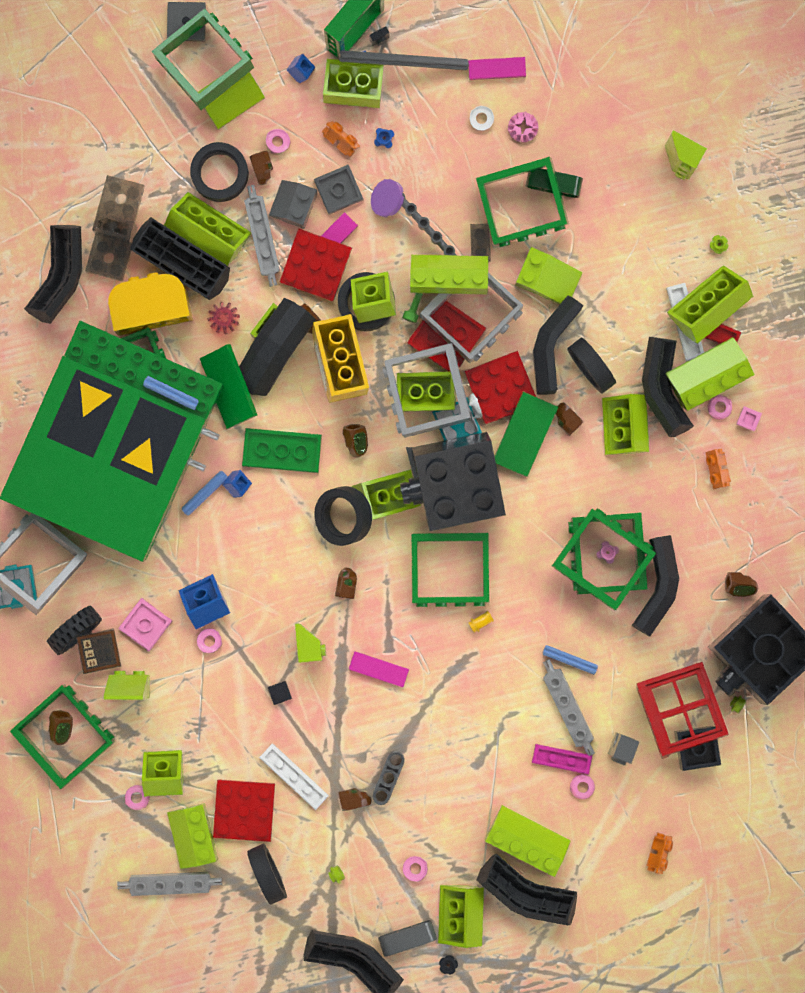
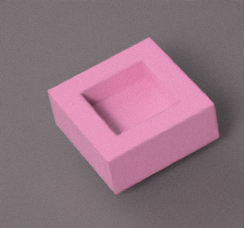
M744 406L736 425L754 432L762 413Z

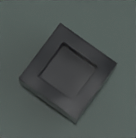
M386 26L369 35V40L373 46L376 44L378 46L383 45L390 38V33Z
M286 681L268 687L274 705L292 699Z

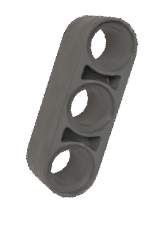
M392 751L388 755L373 792V800L378 805H385L390 800L405 761L404 755L400 751ZM393 755L401 757L402 761L399 765L391 763L390 758ZM392 773L394 775L393 782L386 783L383 780L384 774ZM378 791L386 792L387 798L384 801H379L376 798Z
M427 920L378 937L383 955L386 957L435 941L437 936L432 921Z

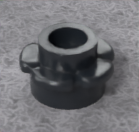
M451 955L441 958L439 961L440 971L449 975L455 973V969L458 967L457 960Z

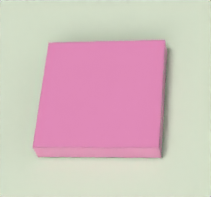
M141 598L118 629L147 651H150L172 620Z

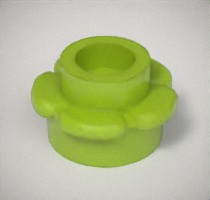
M719 235L714 236L710 242V248L717 254L725 252L729 247L727 238Z
M742 695L739 697L735 696L729 705L732 707L731 711L739 714L747 700L743 699Z
M338 865L330 867V872H328L330 879L333 883L337 882L340 884V881L345 879L341 868Z

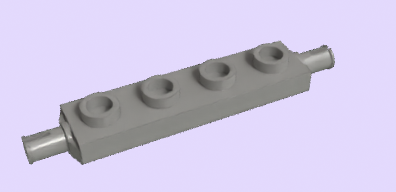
M251 185L252 192L250 186H247L249 198L244 200L260 272L261 275L268 276L269 286L272 287V279L274 286L278 285L275 274L280 271L263 196H257L255 185Z
M550 659L542 662L548 672L543 679L576 747L583 746L588 756L595 754L590 744L594 736L562 670L554 669Z
M209 872L131 875L129 881H118L117 889H129L131 896L209 893L211 886H222V877L211 878Z

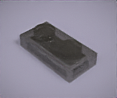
M488 223L470 224L471 256H488V262H491Z

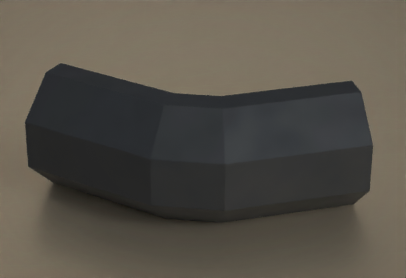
M152 217L140 227L133 238L130 250L167 274L177 277L183 284L208 300L219 295L229 280L230 267L185 240Z
M50 225L51 267L48 277L24 308L28 314L41 322L51 324L76 291L82 272L81 226Z
M569 295L542 325L533 348L537 394H555L558 390L554 356L555 344L559 336L584 306Z
M283 298L251 344L239 366L251 395L267 396L285 364L310 330L313 322L316 321L307 310L294 301Z
M649 337L642 375L645 399L669 437H676L694 427L673 395L671 384L665 374L672 370L677 341Z
M671 535L649 539L650 545L654 547L652 551L656 553L653 557L657 581L653 595L632 624L634 628L649 637L676 599L680 578Z
M497 854L491 856L480 869L477 881L511 911L530 919L567 926L571 925L576 909V891L539 885L527 880Z
M311 930L307 937L304 961L343 967L354 973L372 993H394L404 980L374 947L355 937Z

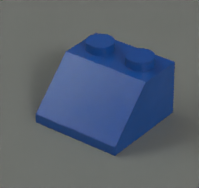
M213 574L178 590L186 613L195 629L230 614L227 602Z

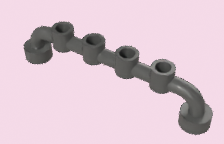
M402 192L404 197L402 207L405 209V213L408 216H412L418 223L419 229L424 230L431 237V242L438 245L444 255H456L455 248L446 244L442 239V234L439 231H435L429 225V219L422 217L417 212L416 205L409 203Z

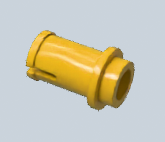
M486 611L474 620L471 618L468 624L473 632H480L479 629L494 622L489 611Z

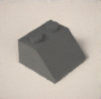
M282 180L269 216L305 229L318 194L317 189L301 183Z

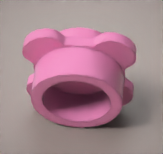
M604 541L601 544L602 548L596 555L599 559L602 558L608 564L614 562L615 555L619 553V548L610 545L608 541Z

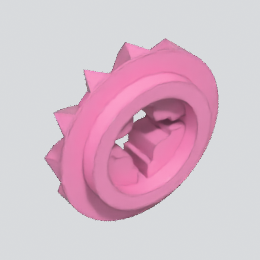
M518 112L509 121V134L518 142L531 141L537 135L538 121L532 114ZM523 120H525L526 126L531 128H526L523 134H521V128L515 125H521Z

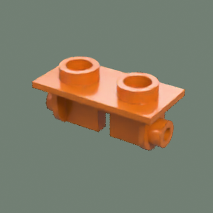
M331 121L326 123L327 126L322 130L323 136L332 144L339 140L340 143L336 148L345 156L351 157L355 152L353 149L360 147L357 143L358 140L353 135H348L344 132L343 126L338 122Z
M722 448L705 452L713 489L730 486L729 470H722L721 467L727 465L725 452H723Z
M657 832L651 849L658 852L657 854L650 852L646 865L648 866L647 870L663 874V871L667 869L668 860L666 859L668 852H671L673 848V836H665V834Z

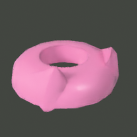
M273 129L267 133L265 140L271 153H282L287 150L290 144V137L284 130ZM273 138H281L283 144L280 147L274 146L272 143Z
M723 395L711 398L707 406L710 416L717 420L727 418L732 411V401ZM717 402L725 404L726 409L723 413L716 411L715 405Z
M209 628L200 632L197 637V645L203 653H213L222 646V639L219 632ZM209 636L215 638V643L211 647L205 645V639Z
M584 774L575 776L570 783V792L578 799L589 798L595 790L594 781L591 777ZM580 782L588 784V790L584 793L579 792L577 789Z
M140 785L130 787L125 794V804L133 810L146 808L150 800V796L144 797L143 787ZM134 792H139L142 795L140 803L132 801L131 796Z
M410 857L403 864V873L410 881L419 882L426 876L428 864L421 857ZM418 863L421 866L419 874L411 872L412 864Z

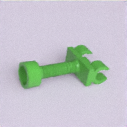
M415 293L416 295L413 298L410 309L404 311L403 319L417 323L419 315H417L416 311L423 293Z

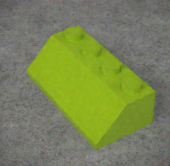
M189 192L171 208L164 223V226L227 266L237 257L251 235L250 231Z
M411 254L410 293L487 295L488 256Z
M723 265L667 313L683 334L698 344L754 296L749 282Z
M733 337L665 373L681 407L687 411L755 375L747 357Z
M503 805L485 837V842L553 877L556 876L571 840Z

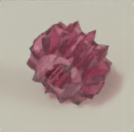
M220 302L221 308L214 304L213 307L216 311L209 310L208 312L213 316L207 318L208 322H213L210 327L211 329L217 327L216 333L218 334L223 329L226 335L228 333L227 328L234 332L235 330L232 325L239 326V322L234 320L240 318L239 314H234L238 309L236 307L231 309V303H228L226 308L223 302ZM222 314L224 316L229 315V317H226L228 319L226 322H224L223 320L219 321V319H221L220 316Z

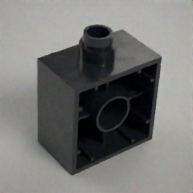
M487 432L412 447L418 477L409 478L407 483H400L404 504L413 502L414 505L423 503L430 531L506 515L492 441Z
M764 594L708 646L726 666L720 672L721 677L719 676L715 682L729 697L735 691L739 693L745 687L760 704L769 705L805 671V630L772 594Z

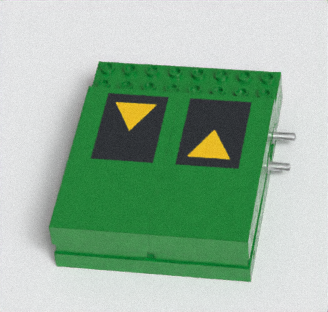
M79 321L0 495V499L141 562L146 561L188 466L190 465L201 471H204L206 465L192 459L202 435L214 440H218L220 437L219 434L206 429V426L224 385L83 321ZM147 376L152 377L197 399L198 405L196 409H190L143 385L144 380Z

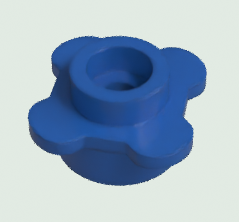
M378 128L376 130L377 137L374 140L375 146L379 147L381 145L391 148L394 131Z

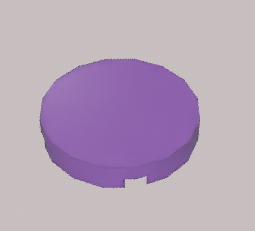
M384 179L376 185L371 194V207L375 214L387 217L393 216L399 211L404 200L402 196L404 191L400 183L392 179Z

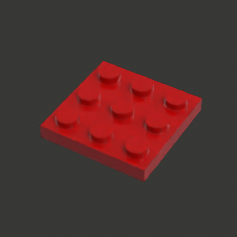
M298 228L279 282L334 302L352 247Z
M445 301L431 316L435 322L469 353L487 329L448 301ZM424 320L421 321L407 342L408 345L418 352L448 344ZM454 349L458 367L460 368L465 359ZM446 353L427 357L446 371L451 372Z
M518 350L464 371L472 393L478 399L485 425L512 415L522 392L536 397Z
M217 779L213 838L271 842L275 783Z

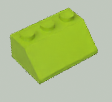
M327 59L323 103L380 108L384 65L340 62L336 59Z
M249 72L206 106L204 110L219 130L265 99V96ZM207 85L206 87H204L203 89H201L200 91H198V93H201V92H202L204 89H206L209 85Z
M674 130L665 144L672 171L675 172V176L682 180H685V178L689 180L707 148Z
M451 372L397 373V388L403 412L455 410L456 391Z
M627 394L602 398L605 455L649 452L647 402L645 395Z
M205 803L167 812L180 869L217 862L218 856Z
M440 885L438 943L463 948L482 946L484 887Z

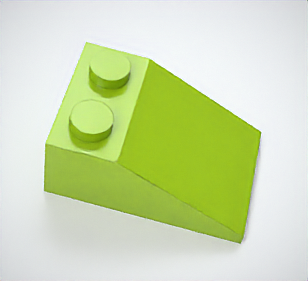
M531 247L515 286L561 304L567 295L573 296L583 272L547 253Z
M411 469L352 486L367 498L372 510V520L421 506V504L414 505L413 502L410 504H404L400 483H407L409 478H413Z
M114 671V675L108 676L103 700H143L150 698V675H145V671H133V675H126V671Z

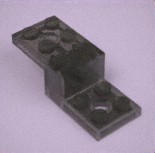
M107 175L92 228L95 237L87 262L86 272L123 282L131 254L130 248L138 228L135 221L145 185ZM119 194L126 196V201L123 204L116 202V197ZM107 253L114 255V260L111 263L104 261V256Z

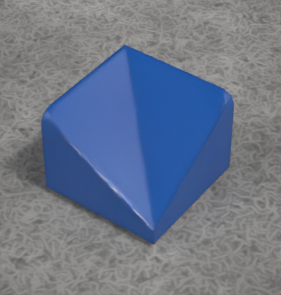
M301 54L293 59L287 71L298 83H301L309 78L315 66L304 54Z
M236 470L230 473L222 485L232 497L237 498L245 494L252 482L241 470Z

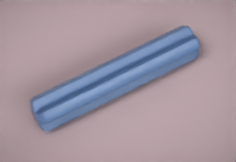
M147 376L144 380L143 385L190 409H196L198 405L197 399L152 377Z
M223 471L216 474L182 507V511L189 516L224 483L228 476Z
M548 645L544 647L543 655L591 674H595L598 669V665Z

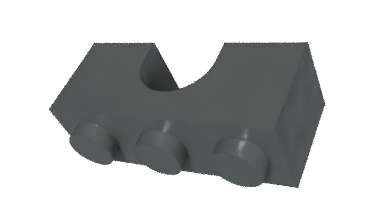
M616 732L608 754L612 756L611 759L614 762L625 766L626 763L632 764L639 741Z

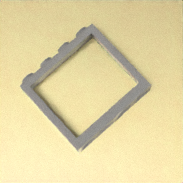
M489 273L488 286L507 302L513 310L471 353L465 350L431 318L452 294L439 293L420 313V318L448 344L452 343L454 349L469 363L473 360L478 361L484 354L482 351L486 346L490 348L497 340L495 337L499 333L504 334L510 327L508 324L513 319L516 321L523 314L521 311L523 304Z
M452 343L384 361L385 367H382L384 377L388 378L390 385H387L389 396H393L394 403L391 404L392 410L399 422H396L399 434L402 433L404 438L472 421ZM446 353L461 414L407 428L392 367Z
M31 513L30 515L26 514L20 521L21 525L17 529L13 528L10 531L5 543L0 542V558L32 523L75 556L36 601L0 573V587L37 615L86 560L87 553L42 517Z

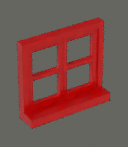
M703 662L636 683V688L661 759L729 735ZM697 675L704 698L684 705L676 681ZM672 683L680 706L660 713L652 689ZM707 705L716 729L695 735L687 712ZM683 713L691 737L670 743L663 719Z

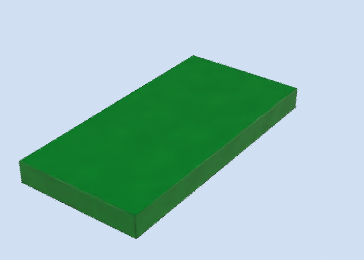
M231 344L224 345L201 357L200 361L206 377L224 385L216 403L226 429L233 428L257 416L258 414Z
M522 392L494 455L496 464L528 477L558 406Z
M245 428L242 467L319 473L322 435Z

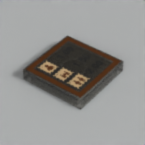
M114 628L76 636L83 674L121 666Z

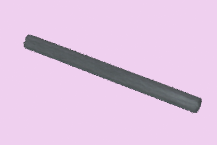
M345 50L339 52L340 62L467 70L469 66L468 59Z

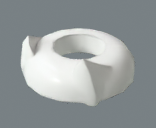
M478 106L471 110L469 119L473 128L483 131L491 127L494 122V115L490 108ZM477 114H486L487 121L484 124L478 123L476 121Z
M472 393L468 400L469 406L472 407L475 415L473 418H481L483 415L478 399Z

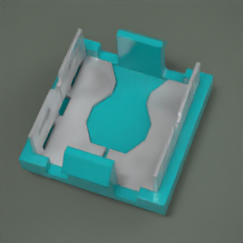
M468 397L466 399L472 421L439 429L444 441L482 433L477 419L473 418L475 415L472 407L469 406ZM457 401L455 410L432 411L436 421L459 415L461 411Z
M17 564L5 566V569L0 570V573L35 601L38 599L32 565L17 567ZM0 587V609L23 607L19 601Z

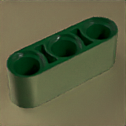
M547 169L528 172L525 185L527 188L553 193ZM556 172L562 196L579 198L583 178Z

